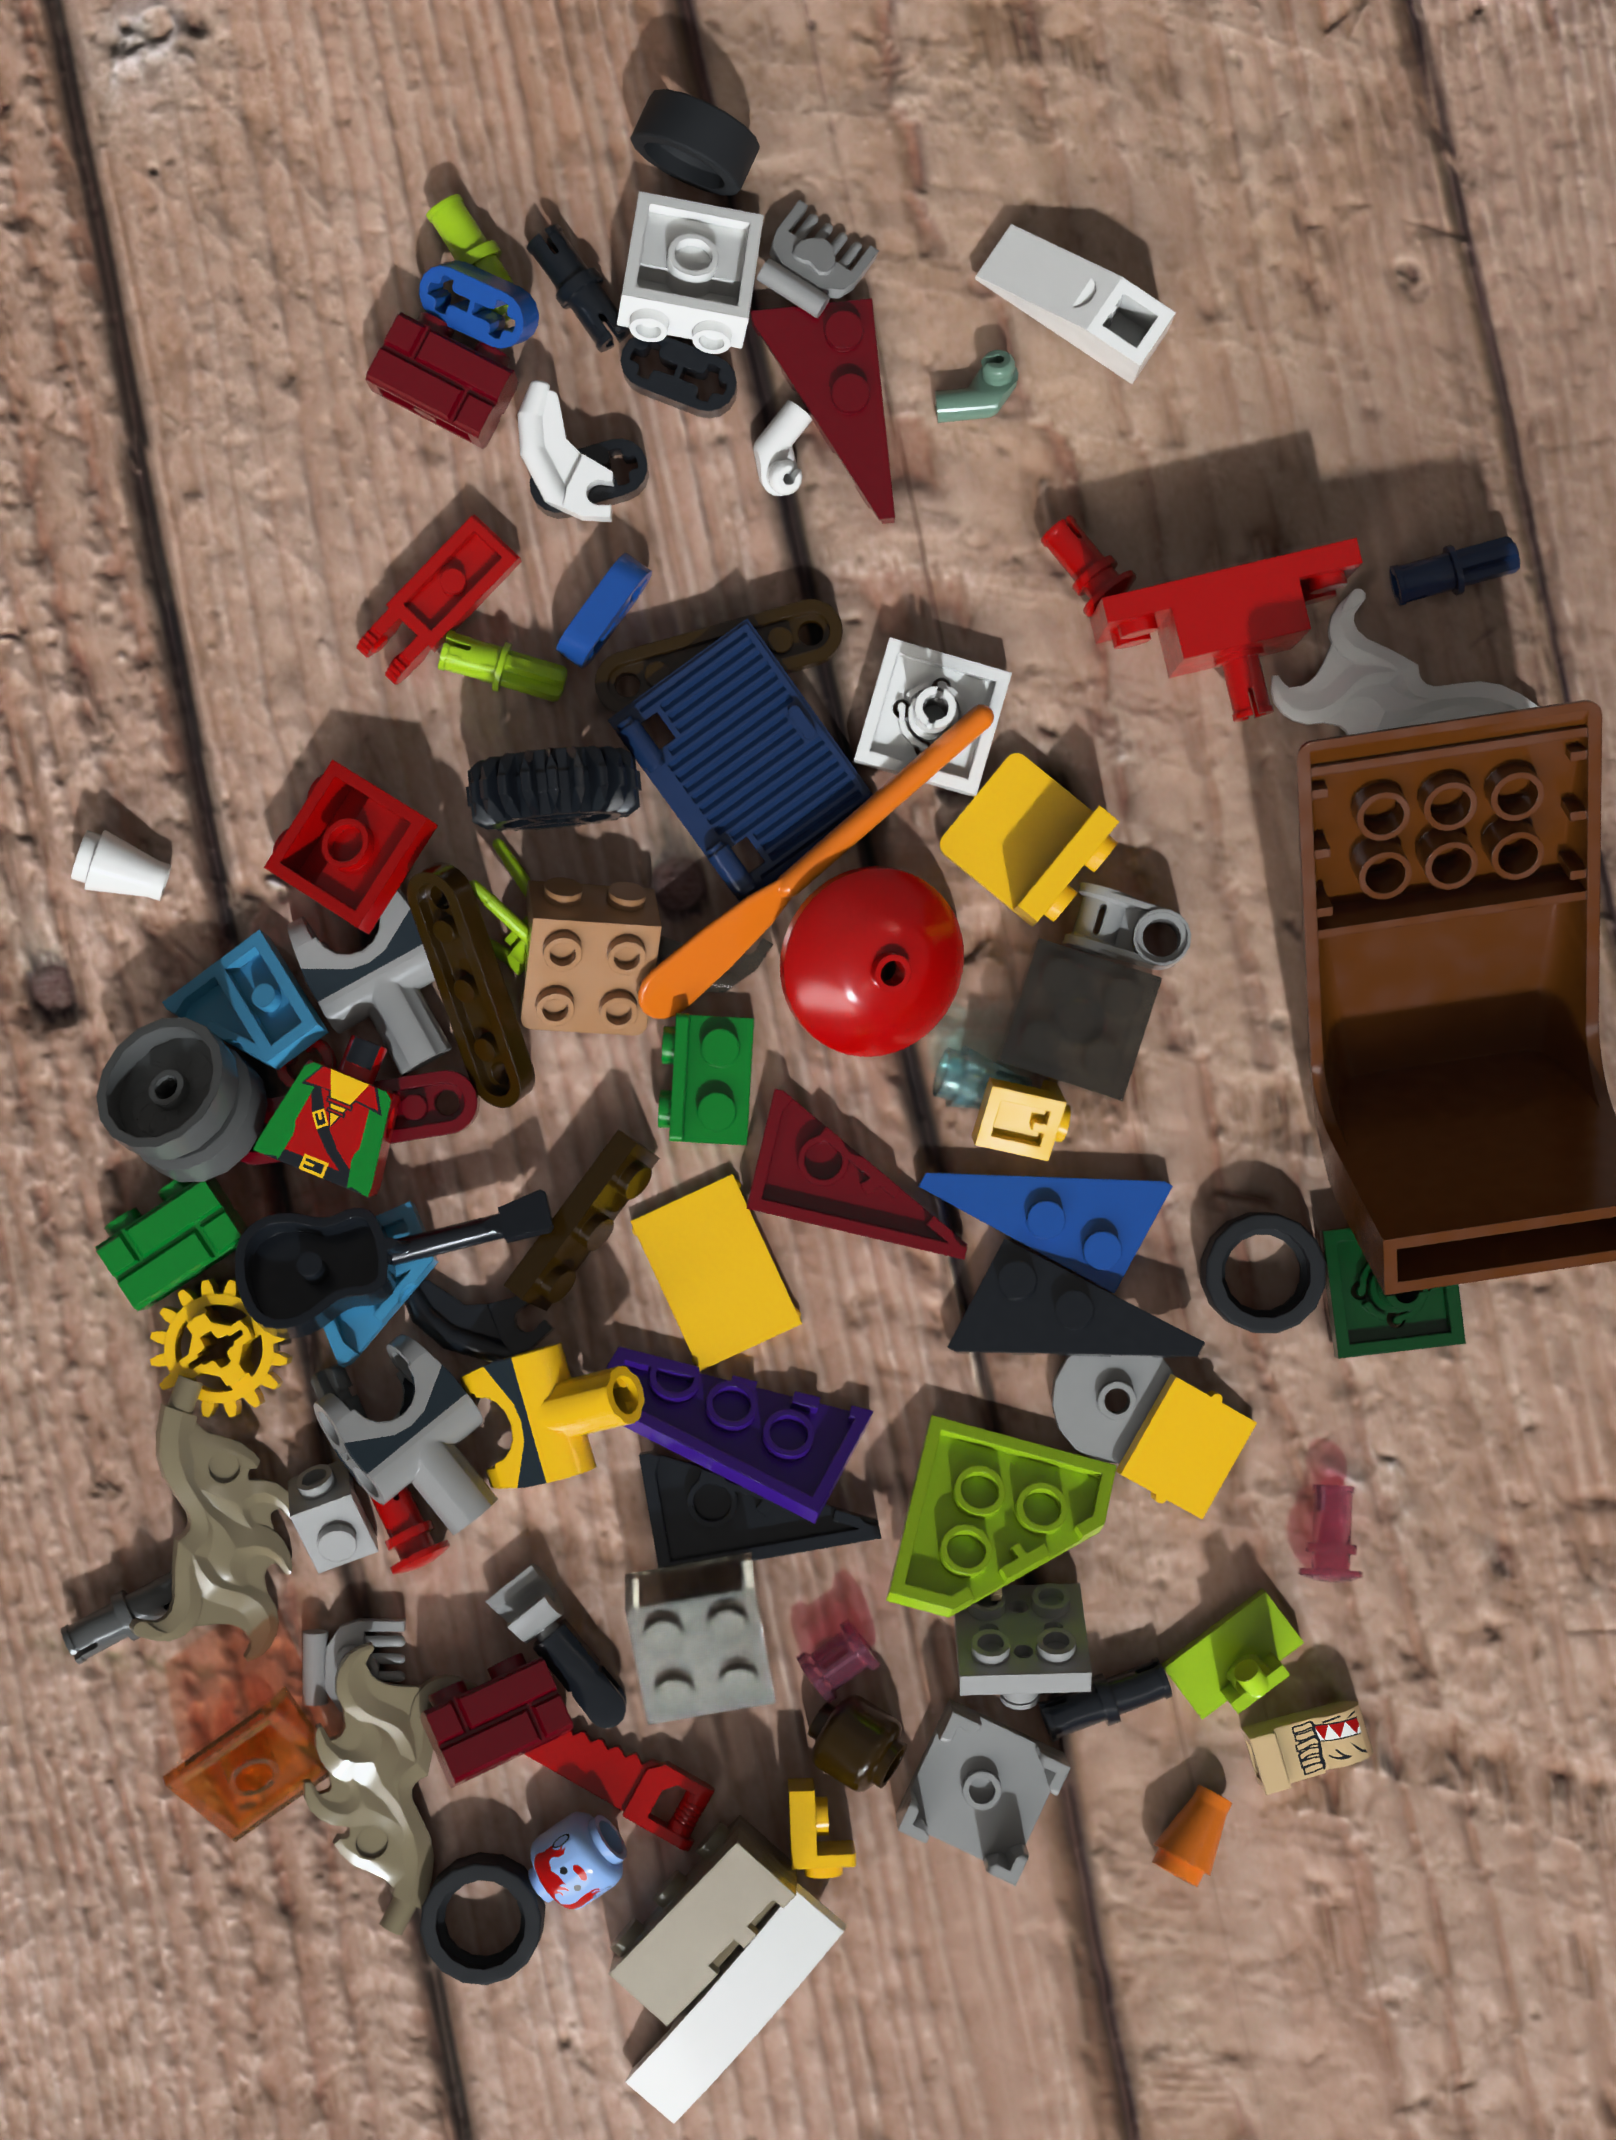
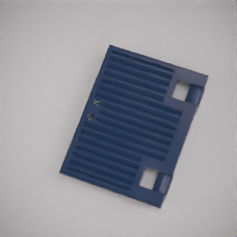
M748 618L608 719V722L624 745L635 756V760L648 775L739 902L750 894L776 881L780 875L873 795ZM656 712L675 736L673 740L660 749L641 724ZM745 837L750 840L764 860L762 864L751 872L747 871L732 850V847Z

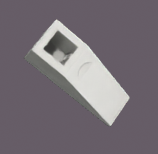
M1010 224L975 277V280L1131 384L1134 383L1167 334L1176 314L1172 309L1124 277L1013 224Z

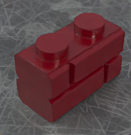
M400 312L388 331L383 346L379 348L366 373L365 380L371 391L484 450L500 422L501 415L506 411L517 390L519 382L514 370L508 368L511 359L497 348L481 341H477L474 349L452 339L455 330L448 327L446 322L429 313L421 312L416 320Z
M523 1653L516 1654L487 1669L491 1677L490 1681L468 1690L464 1680H461L428 1696L432 1707L423 1711L420 1719L451 1788L569 1733L574 1728L571 1717L542 1656L527 1663Z

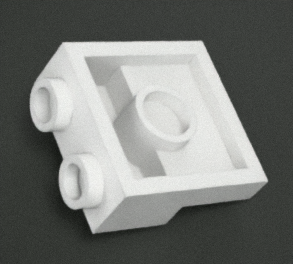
M639 191L617 325L628 327L634 337L646 342H658L667 335L692 339L696 348L710 354L726 352L730 347L742 349L750 314L764 215Z

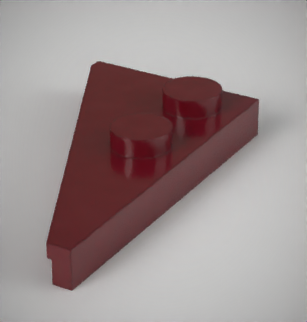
M872 298L828 303L818 318H815L798 306L751 311L753 329L758 337L761 336L781 367L782 374L790 387L797 392L806 406L808 415L812 418L824 440L844 465L867 507L872 509L882 524L895 523Z
M774 1089L746 1209L965 1260L967 1243L785 1091Z

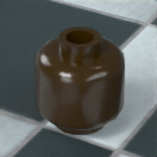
M856 1694L848 1696L836 1707L829 1702L825 1703L815 1716L808 1730V1736L816 1740L812 1751L813 1763L820 1770L856 1792H864L873 1785L880 1789L883 1788L898 1768L907 1749V1744L901 1741V1723L892 1715Z

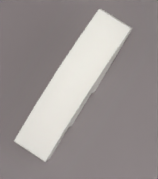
M797 1883L796 1896L784 1908L777 1904L756 1926L759 1932L745 1948L739 1944L720 1965L719 1974L675 2018L670 2030L632 2068L625 2082L674 2124L767 2024L843 1934L847 1925Z

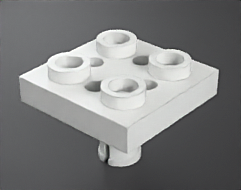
M890 637L857 747L854 763L896 775L918 756L915 753L914 747L919 748L920 752L928 747L927 744L921 742L922 740L932 744L969 710L978 704H984L989 706L994 714L991 726L926 782V784L975 797L979 789L1012 672ZM937 680H944V681H939L938 684H937V686H932L933 683L936 682ZM904 701L910 705L908 717L905 718L906 706L903 702L898 704L897 711L899 712V717L893 713V706L897 702Z

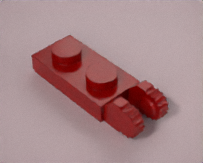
M475 514L471 515L386 604L388 610L366 631L358 641L359 643L356 645V648L366 658H369L371 655L373 656L374 653L379 652L387 644L403 622L417 637L391 661L389 668L385 672V676L395 685H398L424 661L430 650L434 653L445 642L448 631H456L522 562L521 558Z

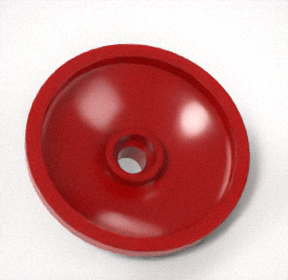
M869 866L846 871L829 879L813 891L801 904L788 926L780 956V978L785 1000L802 1028L813 1038L835 1051L859 1057H874L895 1053L926 1036L940 1022L950 1008L957 994L963 973L964 945L962 933L957 918L948 902L933 886L909 872L886 866ZM895 961V974L889 980L883 981L881 978L882 968L886 963Z

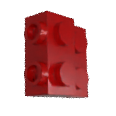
M332 759L325 772L316 778L310 786L307 800L290 827L284 830L277 838L273 847V853L264 868L358 929L370 934L438 825Z

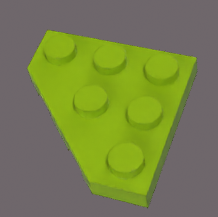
M931 1415L924 1437L886 1601L949 1618L1100 1533L1105 1524L1117 1465Z

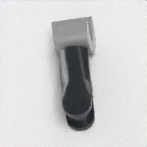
M531 1564L485 1602L507 1621V1627L525 1644H528L535 1637L538 1639L533 1645L534 1651L539 1657L542 1656L547 1667L568 1692H572L573 1698L596 1726L601 1728L617 1726L624 1719L627 1701L623 1688L606 1668L600 1665V1660L566 1618L558 1623L556 1622V1620L564 1615L562 1601L547 1575L539 1566Z

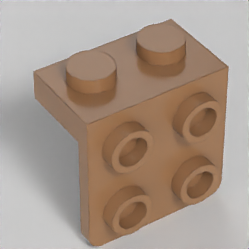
M555 877L547 881L528 880L525 904L529 926V942L520 1006L522 1025L531 1030L631 1036L642 1034L647 1028L648 1015L642 1011L638 1003V990L642 980L656 967L662 930L655 890L643 888L631 882H616L606 886L580 884L573 879Z

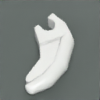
M532 381L517 413L520 456L544 501L550 506L582 521L612 522V506L595 505L588 500L590 490L598 485L614 487L613 472L586 455L581 454L567 440L557 393L551 391L550 385L545 381Z

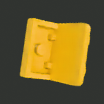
M1013 753L1005 759L942 836L939 848L945 857L1033 927L1043 915L1054 922L1078 893L1068 884L1084 865L1092 872H1095L1118 844L1109 834L1120 821L1100 805L1093 812L1026 756L1020 753Z

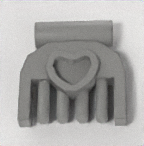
M799 200L777 228L769 253L771 258L764 263L756 280L815 318H818L824 311L830 298L840 299L853 291L875 261L879 250L870 245L850 271L848 269L862 250L860 242H854L841 260L836 262L835 256L848 239L846 233L840 232L830 244L826 239L832 233L833 226L830 223H825L814 238L805 239L818 223L819 218L814 213L807 217L795 234L791 233L805 215L808 207L807 204Z
M358 1618L341 1624L329 1643L327 1630L311 1629L303 1631L302 1704L306 1706L328 1704L329 1695L337 1709L343 1712L335 1693V1675L338 1665L346 1653L356 1646L369 1642L374 1647L404 1646L406 1641L403 1636H366V1632H405L406 1618ZM370 1654L366 1665L375 1678L383 1682H401L405 1679L403 1671H380V1664H403L405 1662L403 1654Z

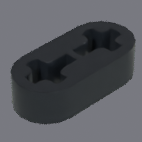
M667 336L658 342H646L633 337L628 340L622 350L620 361L624 378L628 385L641 395L698 417L709 419L722 416L731 409L736 401L737 381L735 372L729 363L719 356L703 352L698 348ZM651 349L658 350L661 364L675 370L674 376L653 370L649 379L640 377L639 364L633 360L636 356L646 358ZM709 372L719 374V386L726 391L723 395L712 393L708 402L701 401L699 399L698 387L684 381L685 375L698 380H705Z
M623 438L611 439L577 449L581 454L586 455L607 469H611L610 458L615 455H622L626 464L637 463L638 468L629 472L630 482L625 485H618L614 478V487L603 485L593 487L588 495V500L591 503L612 506L637 497L646 487L649 478L647 459L642 449L634 442ZM531 476L530 491L539 510L545 515L556 519L573 517L547 504Z

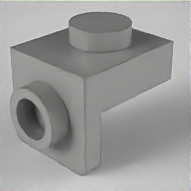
M341 1460L328 1465L319 1464L312 1466L288 1481L290 1518L318 1574L378 1552L377 1536L354 1490L353 1475Z

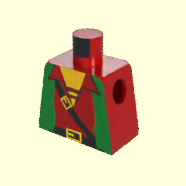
M352 1034L338 1069L319 1061L309 1060L258 1138L253 1150L366 1197L377 1196L382 1183L400 1102L399 1094L374 1084L388 1049Z

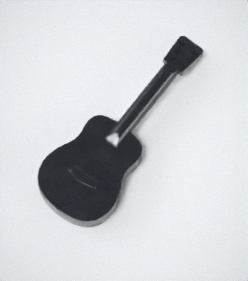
M539 1189L498 1207L499 1213L398 1239L388 1238L384 1227L376 1216L365 1208L347 1209L330 1217H312L297 1213L268 1215L250 1225L239 1239L235 1253L237 1288L247 1312L264 1331L285 1339L307 1336L322 1329L348 1309L376 1305L387 1300L393 1294L395 1288L396 1265L503 1238L507 1243L551 1233L554 1229V1223L548 1196L545 1191Z

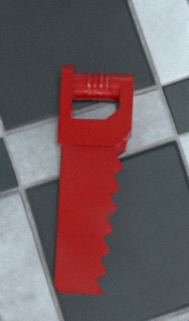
M571 1730L569 1733L524 1754L622 1810L623 1817L687 1852L690 1851L695 1842L690 1835L699 1821L701 1813L704 1812L715 1792V1789L710 1784L670 1761L660 1762L650 1759L643 1763L637 1752L626 1756L620 1745L609 1748L601 1737L591 1741L585 1730L575 1734ZM678 1785L686 1791L669 1822L667 1823L651 1814L662 1791Z

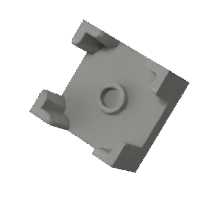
M949 1698L896 1812L897 1829L921 1842L927 1843L930 1835L984 1861L986 1872L1016 1886L1029 1858L1026 1847L1027 1841L1050 1792L1056 1796L1059 1794L1070 1771V1764L1064 1752Z

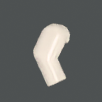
M790 400L786 401L757 438L753 446L759 482L767 492L774 496L793 494L802 483V471L797 467L792 445L810 424L812 418L800 406Z

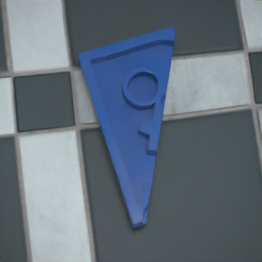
M925 1173L918 1184V1187L1114 1294L1173 1187L1165 1181Z

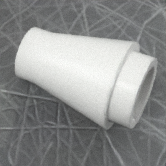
M105 829L102 835L87 830L74 863L71 879L85 883V890L143 896L160 901L172 865L155 859Z

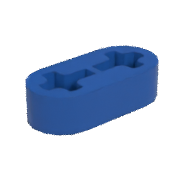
M458 260L447 262L430 268L422 277L419 296L425 311L446 322L448 327L491 347L503 349L522 343L534 335L538 327L539 312L536 302L530 293L520 286L467 262ZM454 280L452 285L453 291L469 300L450 304L451 293L443 288L444 282ZM507 304V316L515 320V326L505 329V318L490 309Z
M628 553L621 555L568 625L556 646V651L581 669H584L595 658L647 586L653 571Z

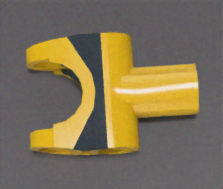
M562 1342L528 1350L492 1362L460 1378L462 1388L468 1395L475 1394L476 1398H488L496 1402L504 1410L511 1424L512 1443L510 1451L503 1460L486 1469L490 1487L497 1489L532 1487L569 1478L596 1468L588 1434L635 1423L641 1417L645 1402L643 1387L639 1378L626 1366H617L571 1377Z

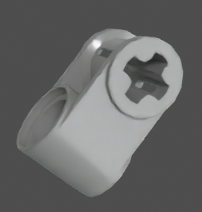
M1087 882L1080 883L1078 892L1083 896L1073 931L1072 933L1065 934L1062 944L1091 955L1111 960L1118 959L1152 970L1171 968L1185 956L1190 947L1191 932L1188 923L1180 914L1171 909L1136 900L1126 893ZM1103 908L1105 913L1099 932L1095 935L1093 929L1099 910ZM1155 923H1163L1170 926L1177 936L1175 952L1165 957L1149 953L1143 943L1145 928Z

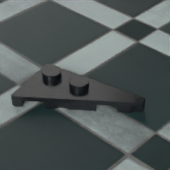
M1004 1238L947 1347L957 1354L1012 1353L1013 1355L1057 1354L1059 1356L1111 1357V1355L1178 1358L1198 1357L1205 1342Z
M652 1451L639 1454L660 1577L881 1539L878 1519L825 1504L814 1524L702 1466Z

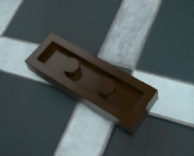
M618 1129L553 1217V1231L538 1237L507 1279L504 1286L521 1300L545 1311L553 1303L564 1298L574 1285L576 1279L575 1272L590 1252L600 1248L610 1237L614 1228V1220L629 1200L636 1198L647 1187L652 1176L651 1169L660 1158L641 1143Z

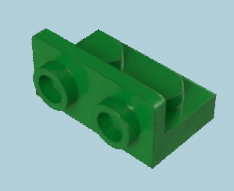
M676 1013V1026H664L662 1064L673 1065L672 1090H660L658 1128H670L669 1141L747 1146L754 1018Z

